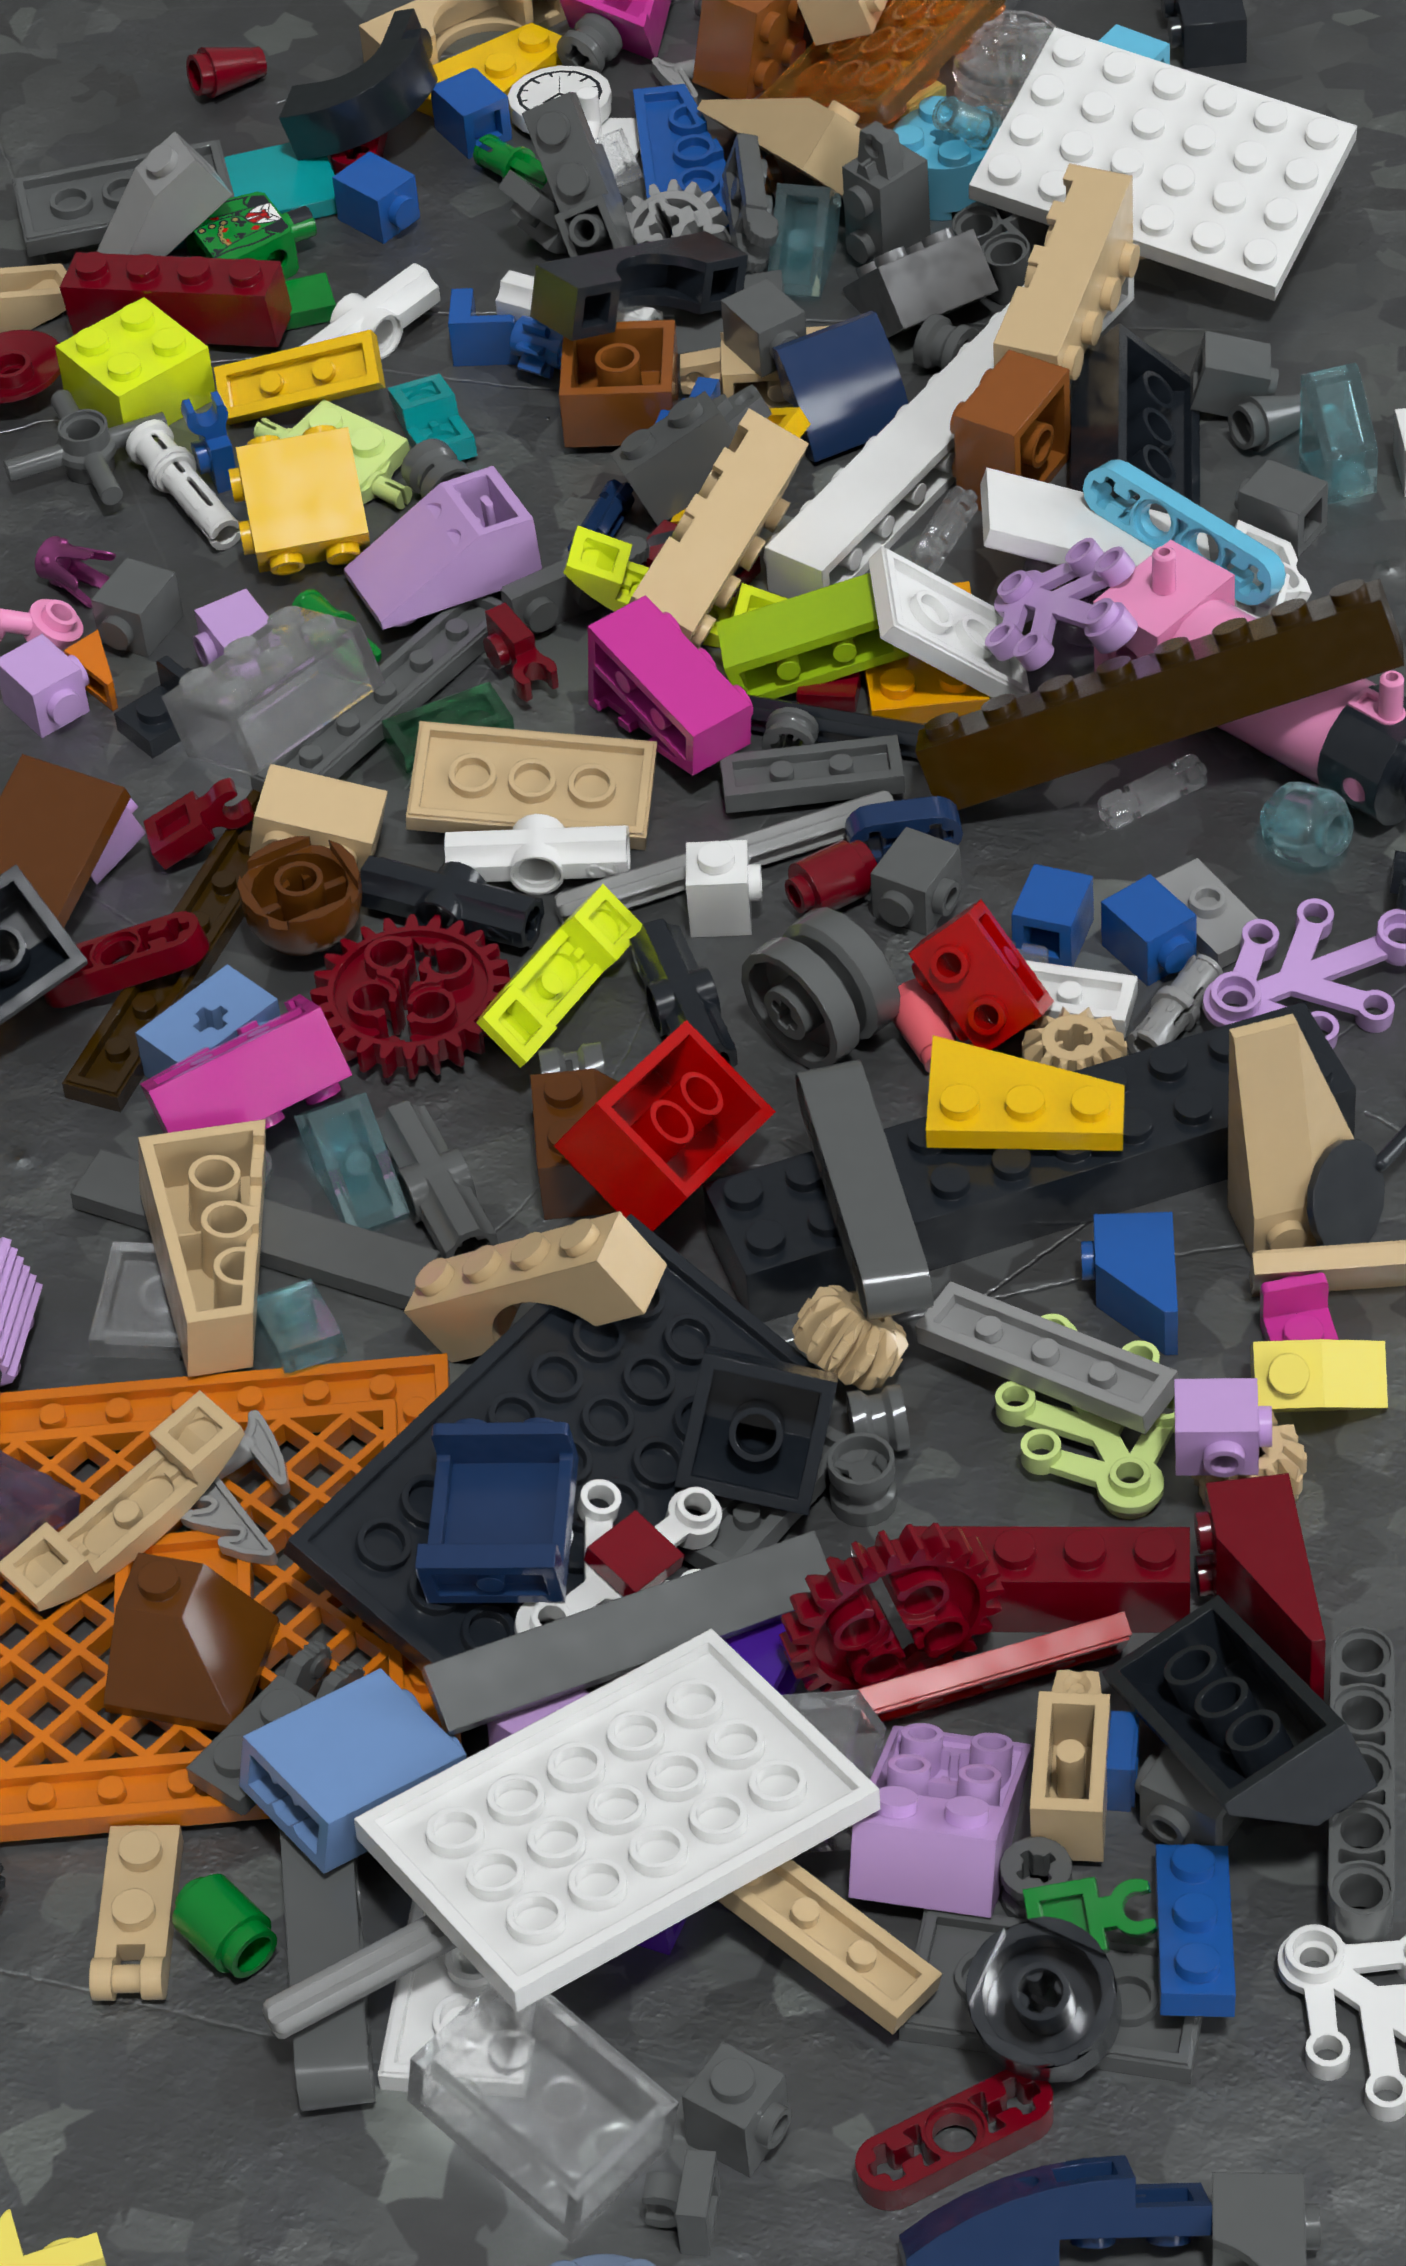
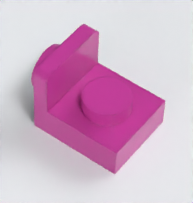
M1324 1273L1288 1276L1280 1280L1264 1282L1261 1285L1260 1328L1264 1341L1339 1340L1328 1309L1329 1284Z

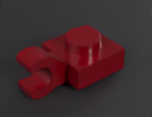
M504 602L485 611L488 636L483 639V645L486 655L494 668L497 670L503 668L513 679L516 695L526 702L532 700L531 681L534 680L545 681L553 690L558 688V673L555 662L537 650L534 634L513 610Z
M225 778L216 782L200 798L192 790L143 821L152 855L165 870L182 859H189L195 856L206 844L215 839L213 828L236 829L248 824L253 819L254 812L251 802L247 798L234 806L224 805L238 795L234 781L231 778Z

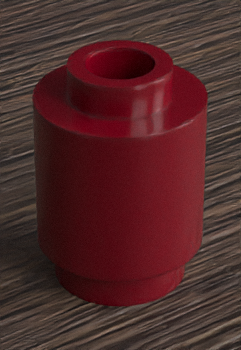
M840 840L789 866L788 879L785 881L787 898L793 908L799 913H807L814 908L828 907L836 911L869 894L871 872L876 867L877 862L870 849L862 841L855 840L849 843L845 840Z

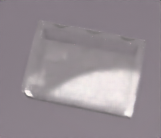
M287 606L271 614L267 620L268 623L252 635L238 638L229 643L224 648V654L206 667L193 669L183 675L179 680L180 685L162 696V700L188 757L255 776L385 684L361 623L298 606Z
M489 1984L410 2058L407 2101L571 2243L672 2145L679 2102L551 1994L516 2012L498 1991Z

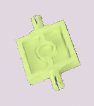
M325 399L293 428L286 429L267 418H262L261 423L258 422L254 428L255 438L264 435H275L280 439L303 435L305 430L319 425H332L336 429L348 427L363 504L371 501L373 498H380L396 506L398 509H404L405 504L408 505L411 501L412 489L391 479L393 473L403 464L404 458L410 451L408 439Z

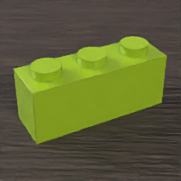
M870 573L716 622L725 673L732 685L737 684L741 686L748 695L776 699L797 692L799 686L826 683L909 656V653L880 638Z

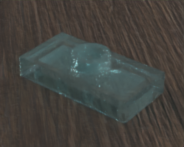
M312 1279L258 1295L256 1321L284 1373L295 1372L348 1353L343 1333Z

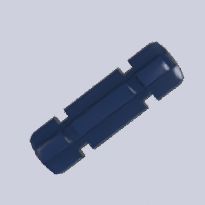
M616 479L608 481L599 494V498L595 501L582 522L581 527L613 538L624 520L623 516L629 512L635 502L632 495L634 490L630 483H620ZM572 540L568 545V551H570Z

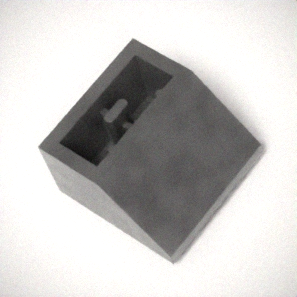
M952 227L933 233L921 239V242L906 249L904 246H901L874 258V261L855 269L859 279L843 287L846 298L861 314L871 310L877 313L887 338L923 324L930 315L936 313L943 316L998 291L974 229L955 236Z

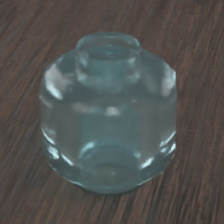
M1288 782L1279 787L1270 799L1266 801L1260 814L1262 838L1268 851L1278 858L1309 867H1322L1333 861L1347 849L1353 835V818L1345 799L1333 790L1305 782Z

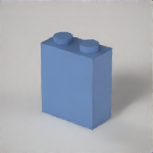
M380 1668L244 1735L239 1786L325 1874L368 1851L357 1840L354 1818L465 1760L467 1753L454 1735L449 1736L421 1709L416 1697L410 1691L401 1689Z

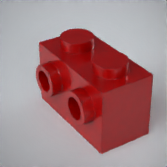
M982 899L923 938L908 953L914 961L911 967L915 978L926 992L931 995L937 993L951 1013L948 1015L951 1028L965 1044H973L977 1047L992 1050L1040 1018L1054 1002Z

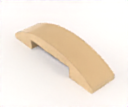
M199 1390L149 1433L156 1446L153 1452L61 1531L57 1532L51 1525L45 1522L0 1561V1575L39 1612L73 1599L102 1583L134 1561L138 1552L143 1553L191 1509L234 1454L245 1435L242 1427Z

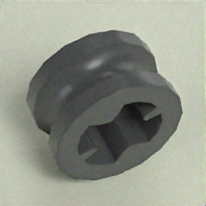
M795 707L776 709L769 715L766 721V731L762 738V749L815 744L819 734L818 723L812 715L802 709ZM788 734L793 735V739L787 738Z

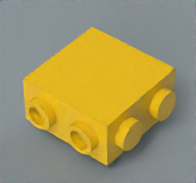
M319 425L305 430L303 435L280 439L275 435H264L251 439L245 446L235 447L239 467L228 469L234 503L246 501L249 520L238 522L244 556L256 554L259 573L271 571L275 575H289L301 571L305 564L327 561L332 565L348 564L370 546L369 531L348 427L336 429L332 425Z

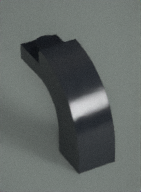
M414 8L394 12L378 50L369 60L355 70L334 79L292 86L279 120L298 160L328 156L365 144L403 122L427 99L434 89L438 78L430 61L433 52L431 36L426 28H422Z

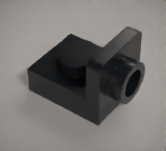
M167 655L156 661L160 685L114 713L117 730L152 759L208 725L204 698H206L207 693L201 678L194 670L190 668L184 669Z

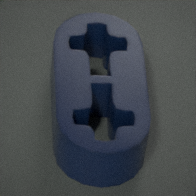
M941 796L865 805L854 810L848 816L845 823L847 842L851 843L855 840H860L865 843L872 852L877 864L906 827L959 845L963 836L956 804L950 799ZM938 824V827L930 829L929 825ZM878 832L877 836L869 837V833Z

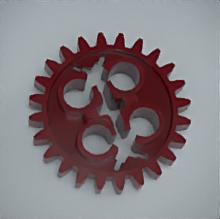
M410 914L406 920L405 927L399 928L396 927L390 918H385L383 922L384 931L377 934L366 926L361 927L362 941L359 943L342 938L340 940L342 955L326 953L324 956L326 970L315 971L314 973L316 988L310 990L311 1001L321 1007L346 1062L357 1057L359 1070L362 1073L370 1070L376 1063L381 1064L384 1078H389L397 1067H405L409 1079H415L419 1066L428 1065L435 1075H440L442 1069L441 1061L449 1059L459 1067L464 1066L463 1051L466 1049L478 1054L485 1053L484 1037H490L476 1022L492 1000L511 980L507 959L500 958L499 945L497 943L485 945L484 932L482 930H477L466 936L464 921L461 920L452 924L448 929H444L441 926L440 915H435L427 926H419L415 914ZM414 951L424 952L425 955L429 956H424L423 961H420L418 966L420 981H416L418 975ZM435 955L437 972L432 969L430 956ZM404 1010H408L407 1023L410 1042H405V1040H400L395 1036L400 1035L402 1029L404 1031L406 1026ZM386 1019L392 1022L394 1036L389 1037Z
M932 1523L921 1536H918L913 1525L907 1524L899 1538L890 1540L884 1530L879 1531L874 1546L866 1549L861 1543L855 1541L851 1543V1557L841 1560L830 1556L826 1559L830 1569L826 1575H807L805 1580L810 1592L797 1593L790 1596L789 1599L795 1611L781 1616V1621L786 1631L779 1634V1639L785 1649L784 1654L796 1679L801 1678L809 1692L820 1688L824 1699L829 1700L841 1691L846 1702L852 1703L857 1690L860 1688L955 1661L953 1655L957 1651L974 1652L977 1646L972 1635L985 1634L992 1631L993 1627L988 1617L1002 1611L997 1597L1004 1594L1005 1590L999 1580L1001 1575L988 1549H983L976 1535L966 1539L962 1529L957 1526L944 1535L939 1524ZM880 1577L914 1643L908 1644L904 1649H902L880 1602L875 1597L870 1586Z

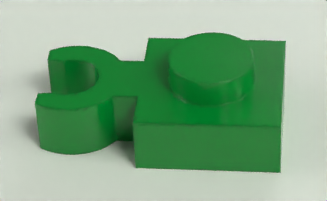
M1095 1876L1022 1889L1027 1919L1044 1916L1071 1922L1088 1932L1097 1941L1104 1953H1110L1106 1931L1119 1929L1123 1934L1133 1938L1148 1937L1158 1931L1157 1922L1154 1918L1133 1921L1125 1914V1906L1130 1898L1151 1893L1150 1884L1144 1879L1126 1880L1120 1883L1110 1896L1100 1897Z

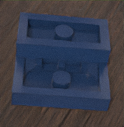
M872 310L772 348L784 400L794 407H800L811 424L803 433L801 439L809 443L805 451V457L813 462L866 443L872 436H877L895 418L896 413L903 405L909 404L891 346L877 313Z

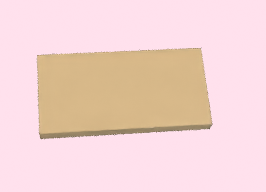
M420 721L406 812V830L439 833L513 830V826L519 819L527 815L544 814L559 820L564 825V828L627 825L629 826L630 849L646 850L657 757V741Z

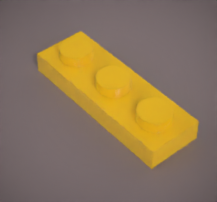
M372 330L213 367L217 391L221 395L228 411L226 422L228 425L316 405L323 399L333 401L386 388L377 335Z

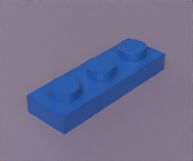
M1156 1844L1155 1892L1158 1927L1160 2015L1235 2017L1236 1988L1228 1846Z

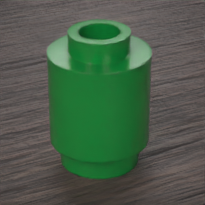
M211 1874L206 1877L195 1878L188 1882L176 1897L175 1910L172 1917L174 1928L218 1971L232 1973L237 1978H245L260 1970L273 1955L277 1945V1936L271 1930V1920L226 1876Z

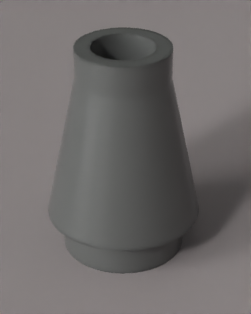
M1305 392L1294 395L1246 396L1240 400L1238 405L1233 406L1229 412V431L1232 439L1241 449H1252L1255 452H1261L1300 428L1312 425L1316 418V409L1313 400Z

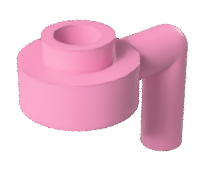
M56 599L37 600L32 604L28 612L0 608V643L6 633L23 635L27 642L43 634L64 653L66 648L79 641L83 634V624L76 611L68 603Z

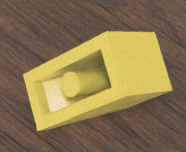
M1314 1339L1257 1341L1250 1345L1251 1378H1257L1258 1406H1272L1273 1413L1388 1408L1385 1341Z

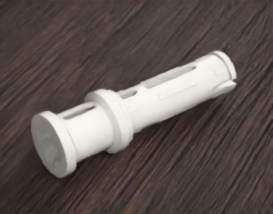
M153 419L138 425L130 433L126 441V451L131 460L137 465H143L148 470L150 483L157 490L170 493L216 550H226L234 546L241 538L238 524L240 521L228 511L216 494L197 474L196 461L193 454L185 447L178 446L173 441L174 435L171 428L162 420ZM153 435L158 437L159 440L157 442L153 439Z

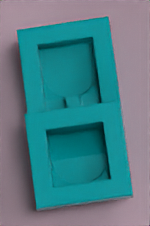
M440 373L387 388L390 401L411 448L424 440L437 438L444 441L453 450L459 461L478 456L475 437L460 417L455 394Z

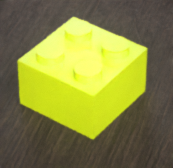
M145 297L126 305L116 313L55 345L63 389L68 390L72 394L80 410L91 409L102 413L107 419L108 428L159 412L164 413L169 426L183 418L181 413V403L183 400L189 399L196 411L212 402L211 392L216 391L208 346Z

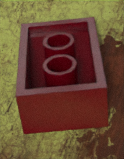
M1289 1473L1205 1483V1511L1194 1513L1197 1548L1199 1554H1204L1194 1556V1573L1199 1597L1211 1596L1212 1599L1219 1595L1324 1701L1326 1638Z

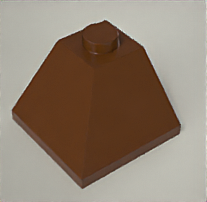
M138 1552L115 1609L103 1703L105 1712L222 1732L250 1704L279 1630V1618L203 1563Z

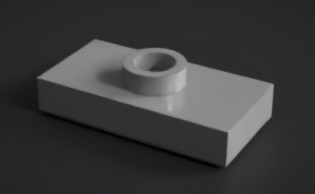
M1198 858L1156 878L1197 915V949L1202 954L1215 960L1221 968L1237 961L1241 952L1242 929L1247 922L1258 918ZM1262 937L1251 938L1253 942L1258 944L1269 942Z

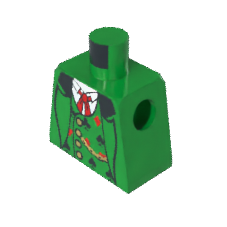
M257 191L227 199L184 239L188 257L251 258L255 260L280 261L286 280L294 276L299 269L295 243L316 236L317 228L313 215L306 205L281 214L265 193Z

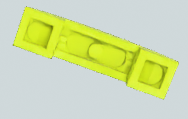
M577 525L563 573L586 594L615 612L628 605L633 593L649 568L628 561L632 544ZM742 583L736 597H732L725 610L714 605L709 615L717 619L716 622L788 598ZM716 622L702 645L720 648Z
M602 884L520 968L492 1000L476 1023L521 1068L557 1029L556 1025L597 978L630 946L629 939L641 930L643 924Z

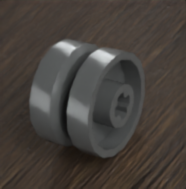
M828 907L810 910L792 923L782 937L772 938L751 953L742 964L741 983L748 1005L760 1026L778 1048L795 1062L810 1069L836 1064L852 1052L859 1043V1040L871 1038L891 1023L899 1013L900 992L895 975L880 948L863 928L845 914Z

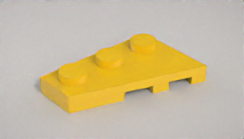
M531 22L432 65L438 78L437 83L470 68H476L508 96L512 85L524 75L542 68L562 65L556 47L562 35ZM430 93L417 110L434 118Z
M933 1035L926 1119L927 1148L1123 1151L1125 1085Z

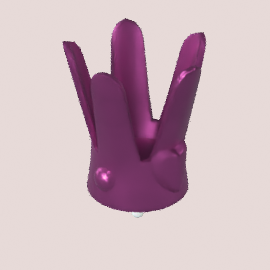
M52 536L46 539L39 547L35 557V570L39 577L48 579L49 583L60 588H65L84 605L92 608L91 599L78 588V581L100 589L110 577L82 561L88 559L112 561L116 558V554L73 546L68 543L66 538Z

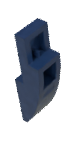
M1126 2155L1082 2158L1044 2165L1006 2176L957 2197L930 2212L899 2235V2251L904 2266H1060L1059 2240L1070 2239V2243L1076 2247L1100 2249L1113 2246L1116 2243V2238L1146 2237V2241L1150 2244L1175 2247L1190 2243L1192 2236L1212 2235V2204L1201 2182L1136 2184V2177Z

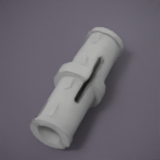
M1195 954L1192 955L1172 984L1161 987L1151 1000L1150 1011L1127 1038V1046L1131 1053L1172 1042L1182 1031L1186 1032L1192 1029L1200 1018V1008L1203 1005L1206 988L1219 975L1223 974L1222 968L1215 960L1204 954H1198L1197 957Z

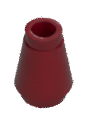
M259 46L252 48L200 47L197 54L188 56L186 71L194 94L197 96L207 95L208 98L213 99L253 82L258 78L265 77L267 74V62L264 52Z

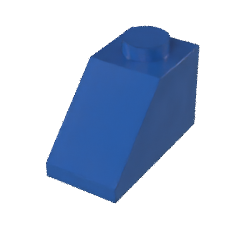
M1173 1213L1093 1214L1094 1241H1081L1082 1281L1095 1280L1096 1307L1142 1340L1152 1343L1162 1354L1178 1355V1304Z

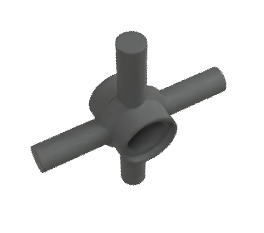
M68 390L55 392L51 397V404L60 419L57 426L59 439L56 445L4 460L3 464L9 481L13 482L65 465L66 474L70 480L78 484H93L102 502L106 505L118 503L123 497V492L113 474L116 450L126 447V441L130 433L145 421L153 419L162 420L168 425L164 413L159 412L108 428L107 419L102 413L91 409L79 410L72 394Z

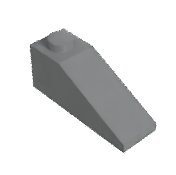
M174 131L160 145L152 149L148 156L135 167L97 252L167 256L232 196V193L214 168Z

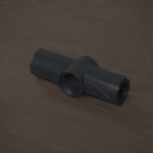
M370 855L361 868V906L405 918H408L410 914H415L419 926H427L435 915H440L441 926L444 929H448L452 924L461 920L464 921L466 934L482 930L485 939L519 948L526 947L531 949L540 935L541 922L545 914L542 898L488 885L479 872L464 863L446 862L443 863L438 871Z
M663 918L644 923L641 930L629 939L632 960L635 962L638 973L645 984L649 1012L658 1035L669 1036L687 1020L732 1067L738 1065L735 1043L732 1041L727 1026L721 1017L720 1001L709 969L706 966L698 967L679 925L666 923Z

